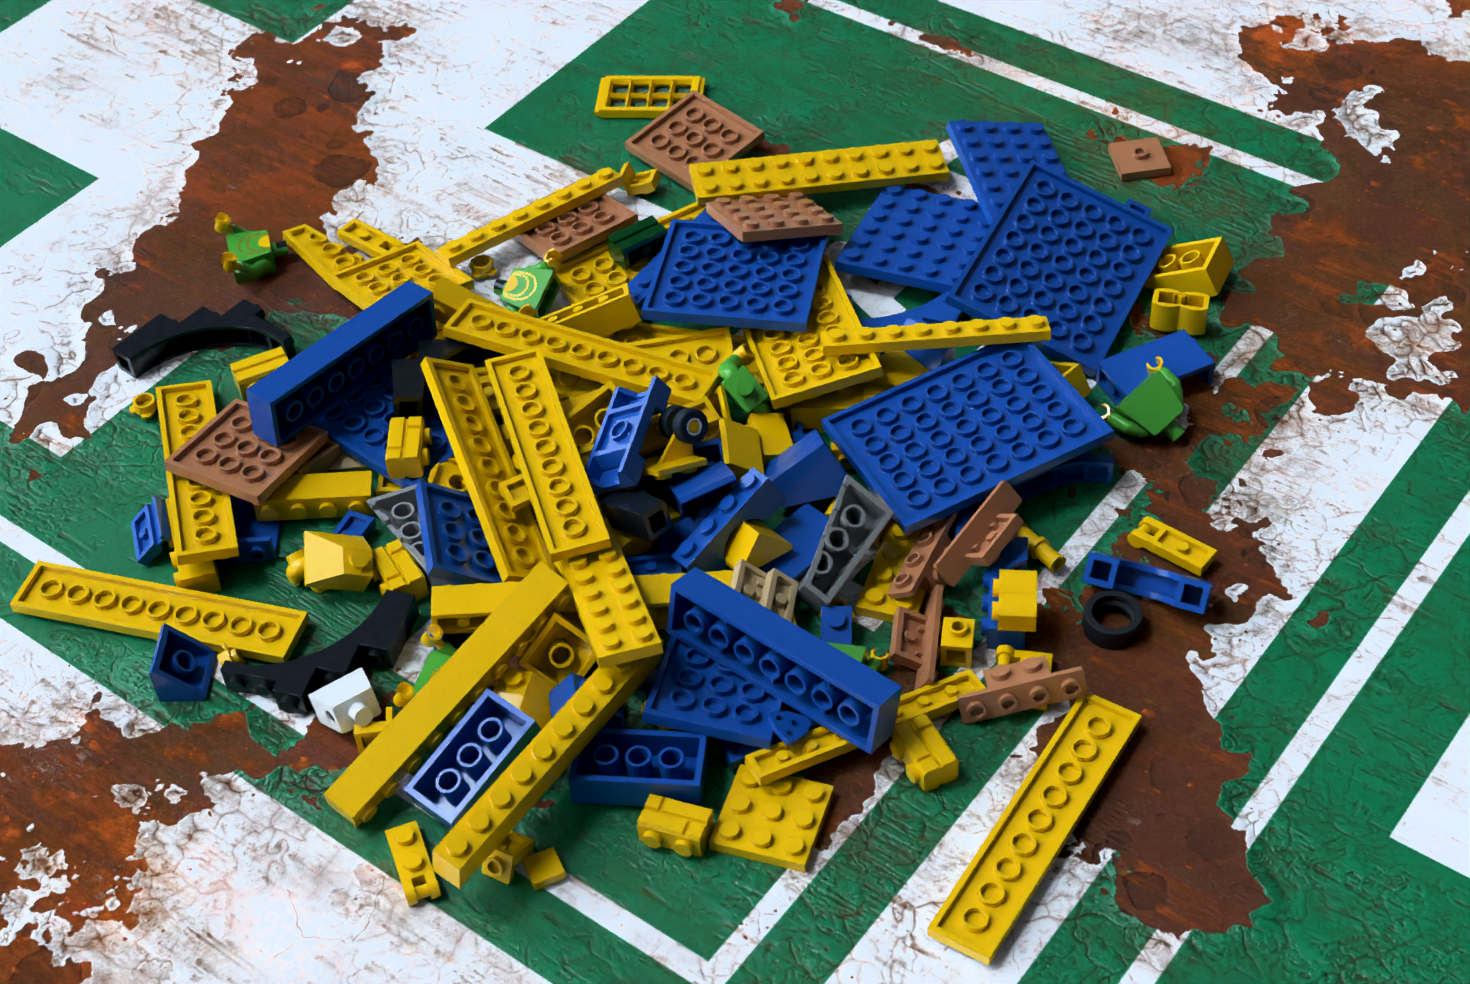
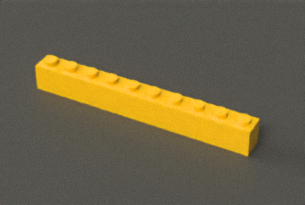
M539 561L324 793L328 805L356 828L362 822H368L377 812V805L385 797L390 798L400 786L399 781L407 773L411 774L419 767L422 762L421 757L429 749L433 750L441 743L444 737L443 733L451 725L456 726L465 715V709L472 702L476 703L487 689L486 686L493 679L497 680L505 673L508 668L507 663L515 655L518 657L526 650L529 639L535 633L539 634L551 615L556 610L561 611L570 600L569 582Z
M734 570L705 573L730 587ZM686 573L632 575L653 623L667 622L671 584ZM508 581L503 583L432 586V624L439 625L443 634L473 633L520 582ZM570 593L568 604L561 611L556 610L555 612L583 627Z
M662 654L602 669L598 667L432 850L433 871L460 889L661 662Z

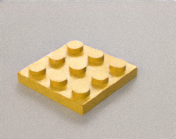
M740 764L710 837L709 849L805 873L834 796V786L790 775L760 786L746 765Z

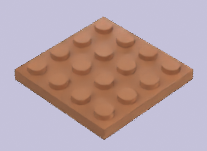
M693 90L625 141L624 144L625 150L655 169L658 168L660 172L694 193L689 175V164L740 159L763 141L765 136L764 131Z
M603 194L514 237V239L543 259L547 251L554 248L563 254V258H560L558 261L563 263L567 258L577 253H583L598 243L607 241V236L634 224L639 219L637 213L607 194Z
M790 192L788 196L780 197L778 194H765L764 198L741 196L739 200L720 197L716 198L713 202H706V212L741 242L843 233V223L801 192Z
M236 398L164 461L166 471L259 506L329 440L328 431L310 425L277 448L253 434L248 402Z

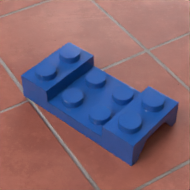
M658 376L652 377L648 391L636 393L620 386L615 388L585 467V472L595 495L638 485L646 462L639 455L645 434L651 424L652 416L664 413L672 390Z

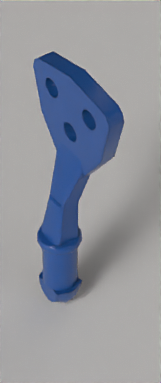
M772 711L768 716L773 731L788 746L801 741L808 730L822 726L804 715L790 711Z

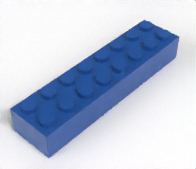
M408 280L247 388L246 395L253 434L277 448L390 370L391 359H405L417 351L418 340H432L437 337L433 292Z
M694 567L671 584L667 633L870 755L893 735L902 686L697 567Z

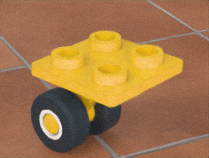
M671 405L665 408L664 413H661L659 417V429L661 434L670 440L662 455L645 459L646 462L642 471V476L652 475L655 477V480L670 479L673 477L672 473L676 472L683 474L694 473L698 471L697 467L707 465V458L693 454L692 445L702 441L707 434L708 420L706 415L698 409L679 405Z

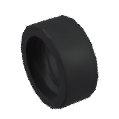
M1115 590L1102 591L1093 595L1086 602L1082 627L1085 636L1090 642L1100 648L1109 650L1124 649L1133 645L1139 639L1144 614L1141 604L1131 595ZM1103 612H1117L1128 617L1131 623L1123 628L1114 629L1099 624L1094 618Z

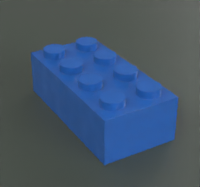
M487 688L403 790L418 807L451 830L536 737L541 728L530 716Z
M602 728L571 763L568 781L572 803L644 806L649 794H655L703 807L710 758L708 736L682 731Z

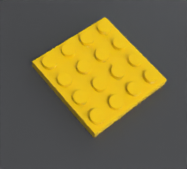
M419 241L328 275L329 285L362 310H365L408 280L431 292L440 276L468 290L475 288L473 278L455 266L450 268L438 258L437 253Z

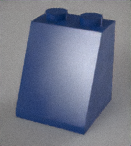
M816 429L763 466L765 476L787 497V500L781 505L783 508L838 496L844 478L848 474Z

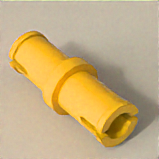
M1023 524L1017 531L1016 537H1028V555L1035 560H1040L1051 572L1060 571L1065 565L1066 558L1053 549L1045 537H1039L1026 524Z

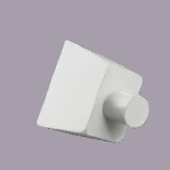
M362 668L308 695L320 723L339 733H346L354 729V724L366 726L373 718L382 713L373 689Z

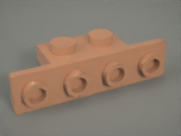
M1002 480L934 563L933 568L948 586H955L970 566H990L999 559L1000 552L1017 536V531L1024 521L1018 514H1013V512L1021 504L1022 499L1008 481Z
M956 513L921 530L887 593L890 599L913 596L920 584L926 590L927 595L937 584L943 586L944 590L947 583L936 572L933 565L952 542L947 533L957 516Z
M938 584L925 598L923 614L899 606L894 612L889 660L916 671L915 690L931 685L938 678V671L935 668L940 654L938 638L943 627L940 617L945 606V599L942 598L943 586Z
M1041 656L1037 658L1030 657L1020 662L997 665L991 669L983 670L987 689L958 695L957 702L963 724H970L1087 696L1089 692L1083 667L1079 666L1050 673L1046 657Z

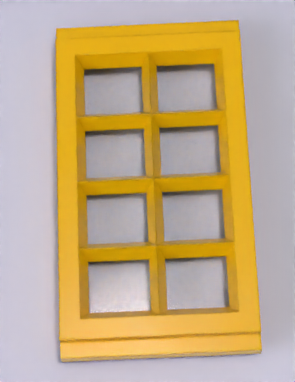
M700 76L601 77L594 115L600 118H657L693 90L704 95L706 80Z

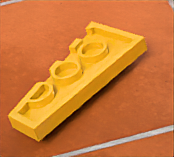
M306 224L282 231L283 240H286V243L328 284V275L364 262L362 255L358 253L352 255L346 251V246L340 243L329 242L328 236Z

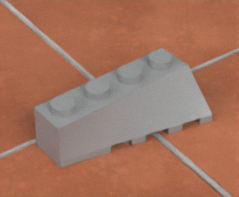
M848 474L844 478L809 571L797 589L796 596L815 612L821 610V606L829 605L894 514V511Z
M417 484L368 499L367 504L415 558L425 573L431 589L432 586L453 585L452 581L427 575L415 492Z

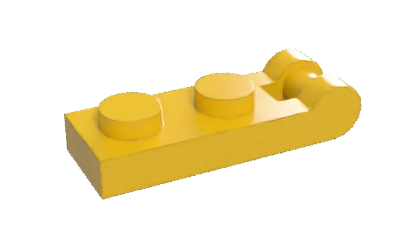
M356 218L337 231L339 240L372 257H377L405 246L400 240Z
M1149 516L1144 517L1139 523V528L1133 529L1127 536L1128 542L1133 547H1143L1198 576H1201L1217 556L1216 549Z
M415 820L385 830L408 906L419 904L418 900L431 896V899L441 896L417 821ZM425 882H426V884H423V885H420V886H417V887H413V886H416V885H419V884H422V883H425Z

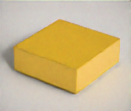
M554 847L522 859L523 866L535 891L567 879L565 870Z

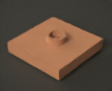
M1158 137L1108 143V152L1121 181L1171 174L1172 167Z

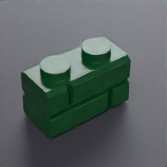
M652 215L643 220H638L634 224L607 236L610 257L618 262L624 270H627L658 255L662 250L668 231Z

